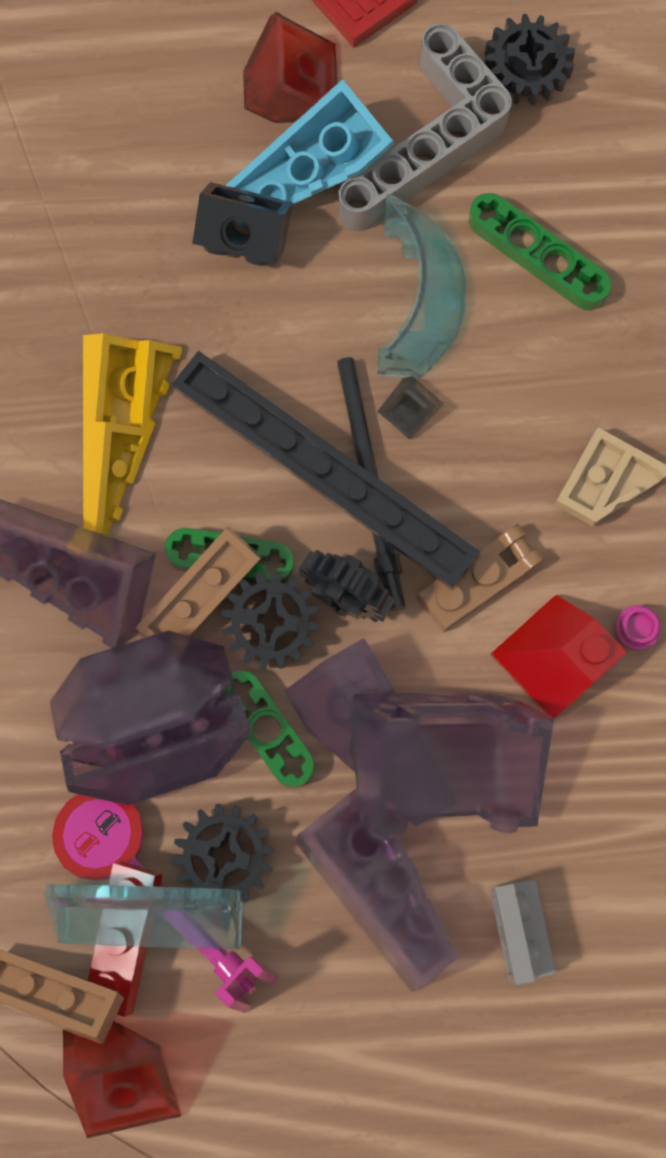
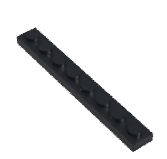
M199 350L172 383L177 392L452 591L480 556V551Z

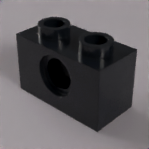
M210 182L199 195L192 244L203 246L207 252L215 255L231 253L243 256L247 262L254 265H275L284 252L293 203ZM233 220L245 222L249 226L251 234L240 233L235 228Z

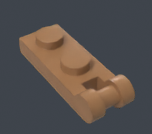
M519 524L514 525L499 538L480 550V556L453 591L436 580L418 593V599L442 632L451 628L545 561L539 550H532L525 541L526 533ZM509 549L518 559V562L510 568L500 556Z

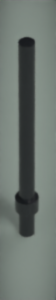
M342 358L337 361L357 462L361 467L379 479L354 358ZM372 533L377 557L373 559L376 575L382 578L383 588L389 590V595L395 599L390 611L404 609L406 606L399 577L403 573L400 555L394 553L392 546Z

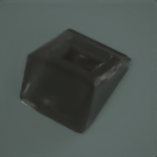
M410 376L400 381L377 412L408 439H412L442 407L443 402L416 378Z

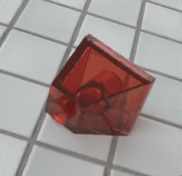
M278 12L270 15L243 70L244 109L273 123H295L338 84L336 44Z
M113 1021L103 1044L63 1030V1077L86 1138L181 1117L180 1104L161 1045Z

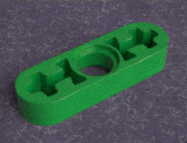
M180 528L173 531L165 543V552L170 564L177 570L187 572L202 554L189 553L187 560H181L179 552L174 550L175 547H181L184 545L185 540H191L194 549L206 551V542L213 543L221 533L192 528ZM239 536L252 549L257 550L256 552L262 557L260 559L262 561H269L272 554L279 555L280 562L286 564L285 568L280 567L276 570L281 573V583L284 584L290 579L294 570L293 556L285 545ZM256 563L254 565V572H248L243 577L247 582L256 583V573L262 572L265 581L268 582L272 581L274 574H268L266 565Z
M240 670L228 674L220 686L221 699L274 777L287 788H299L307 784L314 772L313 758L261 683L252 673ZM236 682H239L242 686H246L249 683L253 686L249 691V696L256 707L262 700L267 704V707L254 711L247 721H243L241 715L249 713L244 703L240 699H236L233 702L229 699L234 693L232 685ZM263 717H272L280 724V734L271 742H262L254 735V726ZM287 737H290L294 743L286 746L290 756L294 760L300 757L305 760V763L301 766L303 775L297 779L293 774L285 777L281 773L286 766L278 752L273 759H270L266 753L279 748Z

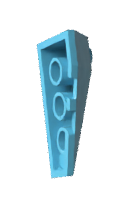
M342 79L225 186L295 204L363 173L388 151L395 142ZM235 220L241 227L247 225L241 220Z

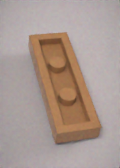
M227 527L136 626V629L170 658L262 557L230 527Z
M0 949V1006L100 1044L104 1043L124 1000L118 992Z

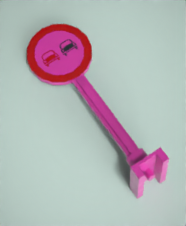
M98 787L82 791L65 803L55 819L52 840L54 853L66 870L80 879L98 882L110 879L113 863L123 861L145 868L137 859L141 852L145 834L143 820L133 801L116 790ZM161 884L156 908L215 967L214 973L224 982L215 992L219 999L228 1008L246 1013L252 1005L243 995L246 992L252 994L257 987L254 983L258 979L272 985L278 977L265 964L250 956L244 961L235 951L229 953Z

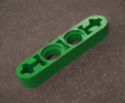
M484 193L473 200L468 222L470 228L478 236L575 306L583 310H595L604 304L611 290V280L603 269L501 196L494 193ZM490 209L496 212L495 219L490 217L484 221L480 218L481 212L487 213ZM507 220L511 221L507 224L504 234H500L501 225L504 227ZM516 231H526L532 236L534 243L530 247L519 248L511 242L510 236ZM559 255L566 260L568 266L564 272L554 273L546 268L544 260L548 256ZM574 269H578L577 278L574 277L572 284H569L567 281L571 278ZM591 282L598 285L596 292L593 291L589 295L584 294L582 291L584 285L588 286Z

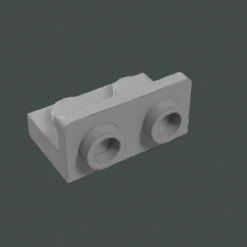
M528 880L489 888L509 983L520 985L535 982L534 978L553 975L556 970L536 881Z

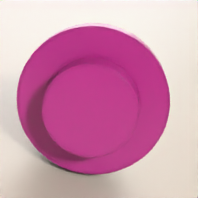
M630 606L624 609L616 619L615 634L620 643L628 649L636 651L648 649L660 636L661 624L659 618L651 609L645 606Z

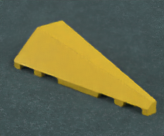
M104 333L83 335V554L107 555L108 549L104 547L113 522L120 520L123 509L119 507L127 485L133 484L156 423L152 420L160 396L166 395L170 383L166 382L173 361L180 359L182 354V347L152 340L138 341Z

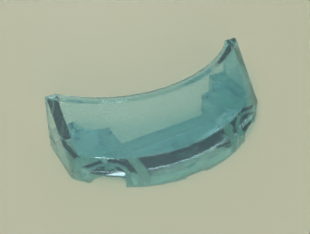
M388 194L386 196L384 236L392 238L393 235L401 242L404 257L418 258L419 281L416 298L407 320L396 336L384 348H379L377 376L421 378L432 369L433 364L442 357L446 350L451 348L457 337L466 306L464 302L466 279L455 246L441 227L425 213L396 196Z
M46 884L45 897L58 943L203 949H240L243 890Z

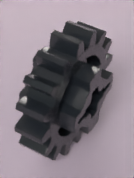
M527 14L522 15L520 24H516L511 18L506 19L504 30L495 27L492 40H487L484 64L508 92L514 94L515 104L521 101L522 96L528 97L531 105L536 104L538 95H542L547 101L552 100L554 89L562 92L567 79H570L574 64L572 62L575 48L568 47L570 35L562 34L558 36L559 24L555 22L549 27L545 26L544 16L542 15L537 18L536 23L530 22Z
M315 550V552L310 551L299 568V575L306 578L304 581L314 587L312 595L329 606L333 612L343 617L352 616L356 619H359V617L365 619L367 617L373 622L378 620L383 622L394 604L395 599L389 595L390 591L379 586L381 582L380 576L372 573L362 565L361 561L352 556L341 557L337 554L333 556L328 552L325 555L319 550Z
M276 571L272 581L266 582L262 572L256 573L255 585L251 586L244 579L239 582L243 590L241 596L233 593L228 594L227 598L235 606L233 610H222L221 616L232 619V625L222 629L223 635H235L237 640L229 648L231 651H235L243 647L246 650L243 662L246 664L256 656L260 658L261 669H266L269 659H275L278 667L282 669L285 668V656L290 654L293 659L299 661L302 658L297 648L300 645L312 648L314 645L306 635L308 631L319 630L320 625L309 622V616L318 612L319 608L318 606L306 605L305 600L311 595V591L308 589L298 593L295 590L298 582L297 578L293 577L286 585L281 583V573ZM267 590L265 602L257 608H242L251 596ZM283 593L296 603L300 616L290 615L282 605ZM275 599L274 609H276V616L283 618V625L274 628L267 643L265 641V626L262 623H257L258 615H265L268 608L271 607V600ZM240 624L253 627L260 637L258 649L245 639L241 632ZM286 631L298 633L291 644L281 650L274 651L276 639Z
M221 804L215 805L214 816L209 817L202 809L198 810L197 814L200 823L194 826L185 821L183 827L189 833L187 839L179 838L174 840V844L183 849V855L172 858V864L184 865L185 871L177 878L178 882L184 883L191 880L194 885L189 895L195 898L202 891L206 892V905L213 906L217 896H222L225 907H232L233 895L239 894L241 899L248 902L250 900L248 888L251 885L261 890L265 887L262 880L258 878L261 872L270 873L273 871V867L264 862V856L275 853L274 847L262 845V840L270 834L268 829L264 828L255 831L253 827L258 817L253 813L244 821L241 819V807L237 805L234 806L230 815H225ZM224 824L220 834L208 841L198 839L207 829ZM241 829L250 836L255 848V856L245 853L238 840ZM229 838L230 851L236 855L234 863L226 862L218 875V860L212 857V852L214 848L222 849L224 843H227ZM193 856L204 860L209 870L206 878L207 882L203 881L196 872ZM238 870L250 872L239 884L224 888L227 878Z

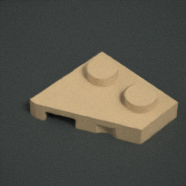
M597 427L554 505L588 525L594 526L666 478V464Z

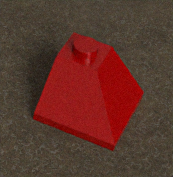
M555 595L490 655L553 721L624 656L627 651L594 617L560 596Z

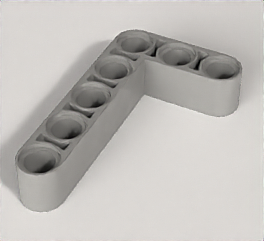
M443 23L434 24L424 31L420 52V68L452 108L386 152L363 173L346 180L341 185L339 190V220L349 230L363 231L371 227L500 137L506 129L512 105L511 95L460 34L450 25ZM435 50H441V51H444L445 53H443V54H438V53H435V52H433V51H435ZM459 80H467L471 83L463 84L460 83ZM484 110H493L498 114L491 115L485 113ZM459 132L464 134L465 137L457 138L450 133ZM427 155L430 156L432 160L422 161L419 160L417 156ZM386 178H395L400 182L397 184L390 185L382 180ZM353 201H361L364 202L366 206L362 208H354L351 207L349 203Z

